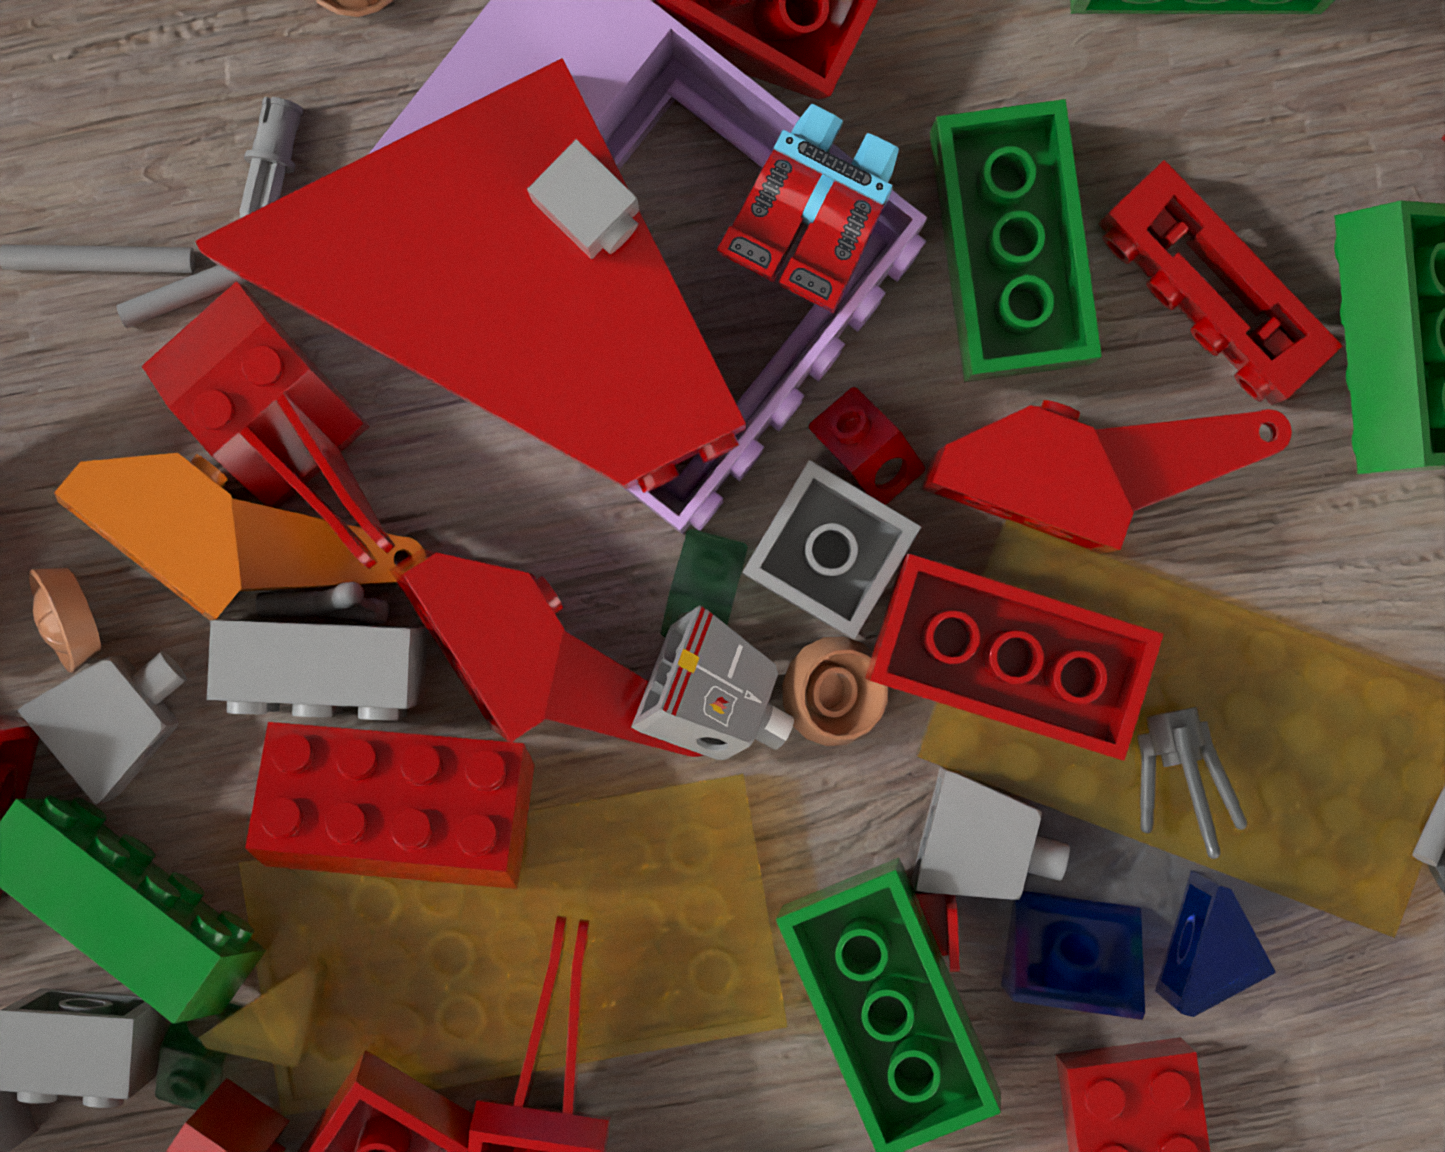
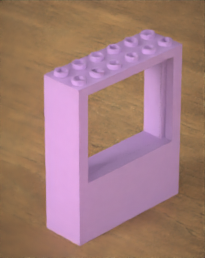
M490 0L370 153L561 58L566 63L619 170L675 100L762 168L774 150L782 130L791 133L800 117L651 0ZM834 144L828 152L850 164L853 161L850 156ZM892 190L835 312L832 313L815 304L736 403L746 422V430L735 435L740 444L737 448L706 463H703L698 453L677 478L649 492L643 493L639 484L625 490L682 535L690 525L701 531L723 503L722 500L724 498L716 493L730 475L740 482L763 453L764 446L757 442L769 425L780 431L802 403L801 400L805 395L797 389L809 375L819 382L840 356L845 343L838 338L849 325L858 332L878 308L881 299L886 294L879 287L887 276L898 282L921 253L920 250L927 242L919 236L927 217Z

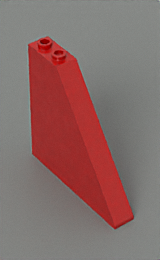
M563 58L195 241L200 252L216 264L625 489L639 484L643 493L656 489L679 476L675 467L676 464L698 453L703 463H706L737 448L740 444L735 435L746 430V422L640 211L633 217L638 223V227L621 247L612 254H609L602 248L591 259L533 203L527 191L540 175L576 139L628 189Z

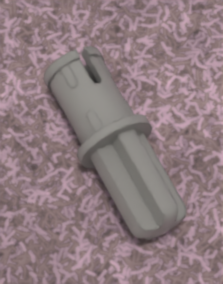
M264 97L262 100L259 124L252 150H247L244 155L245 161L251 165L239 211L240 218L278 200L285 173H292L295 170V163L291 161L296 133L304 109L292 101L272 97L271 99Z

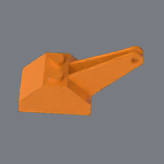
M179 453L80 461L54 492L59 504L209 621L216 620L238 592L335 587L344 582H356L360 585L397 583L389 571L390 568L396 565L394 563L395 553L402 551L409 557L423 549L416 540L410 537L387 534L395 544V548L387 554L361 527L347 525L367 545L378 561L376 565L368 569L351 553L325 519L231 498V494L223 489L228 478L198 454L190 462Z

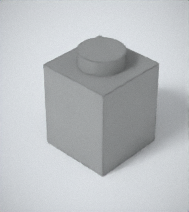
M577 139L527 189L533 203L591 259L602 248L609 254L615 252L638 227V223L633 219L640 211L637 198Z

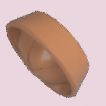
M69 568L31 569L28 574L33 596V617L42 639L55 651L67 672L75 673L101 652L99 633L88 602Z
M845 636L823 637L805 646L790 662L782 683L783 707L786 713L793 716V727L806 739L824 746L848 745L866 736L882 718L888 702L887 686L865 679L873 654L865 644Z

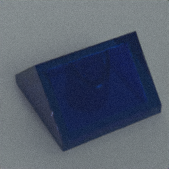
M1191 870L1155 992L1180 1014L1195 1017L1275 974L1276 971L1232 889L1202 873Z
M1023 891L1019 900H1013L1001 982L1002 988L1010 999L1015 1002L1143 1020L1146 1011L1141 908Z

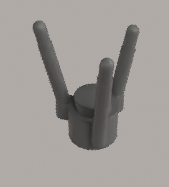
M1197 707L1146 717L1149 733L1137 735L1142 756L1140 827L1142 832L1150 833L1154 826L1156 755H1161L1163 767L1182 764L1207 854L1212 859L1219 858L1221 851L1197 761L1201 760L1202 756L1235 827L1240 830L1247 827V820L1212 743L1208 722H1200Z

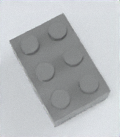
M211 620L207 700L227 701L226 713L267 714V712L280 711V703L293 704L292 716L332 717V714H343L344 706H358V719L398 720V717H407V708L424 704L428 630L421 627L259 620Z

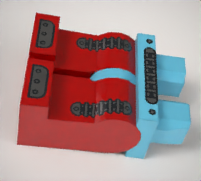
M811 104L797 121L791 133L782 130L774 150L763 166L733 225L729 226L717 251L721 256L774 283L803 224L808 225L779 283L781 287L834 313L881 212L892 193L893 185L888 182L893 174L899 148L875 135L867 133L850 164L828 153L843 125V120Z

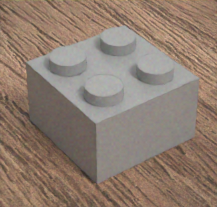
M809 460L742 574L845 636L855 639L921 529V526Z
M40 988L0 1010V1091L17 1092V1100L24 1103H50L57 1101L58 1095L83 1096L82 1104L89 1107L111 1108L121 1106L124 1099L132 1097L162 1071L165 1017L136 994Z

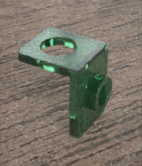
M693 529L687 531L669 591L660 632L663 637L666 638L669 627L679 620L678 616L680 614L691 612L699 605L710 611L728 626L748 549L745 543Z
M229 1003L223 1013L216 1014L215 1016L223 1021L225 1029L219 1036L210 1039H203L193 1035L187 1027L189 1021L176 1024L171 1023L160 1045L155 1088L156 1098L192 1110H197L222 1083L225 1062L246 1017V1009L244 1007Z

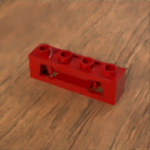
M1165 160L1098 223L1106 232L1102 239L1108 249L1122 262L1129 264L1134 261L1150 278L1146 285L1152 295L1166 308L1173 310L1178 307L1194 324L1190 331L1196 341L1214 356L1222 353L1238 370L1234 375L1237 383L1256 401L1262 402L1266 399L1271 405L1287 400L1343 347ZM1188 233L1191 238L1186 244L1256 317L1264 312L1271 320L1267 323L1263 322L1248 336L1246 332L1251 327L1179 252L1172 257L1166 250L1174 245L1184 234Z

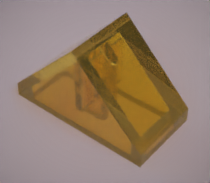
M322 955L213 1025L199 1039L206 1049L298 1068L310 1054L328 970L326 961Z

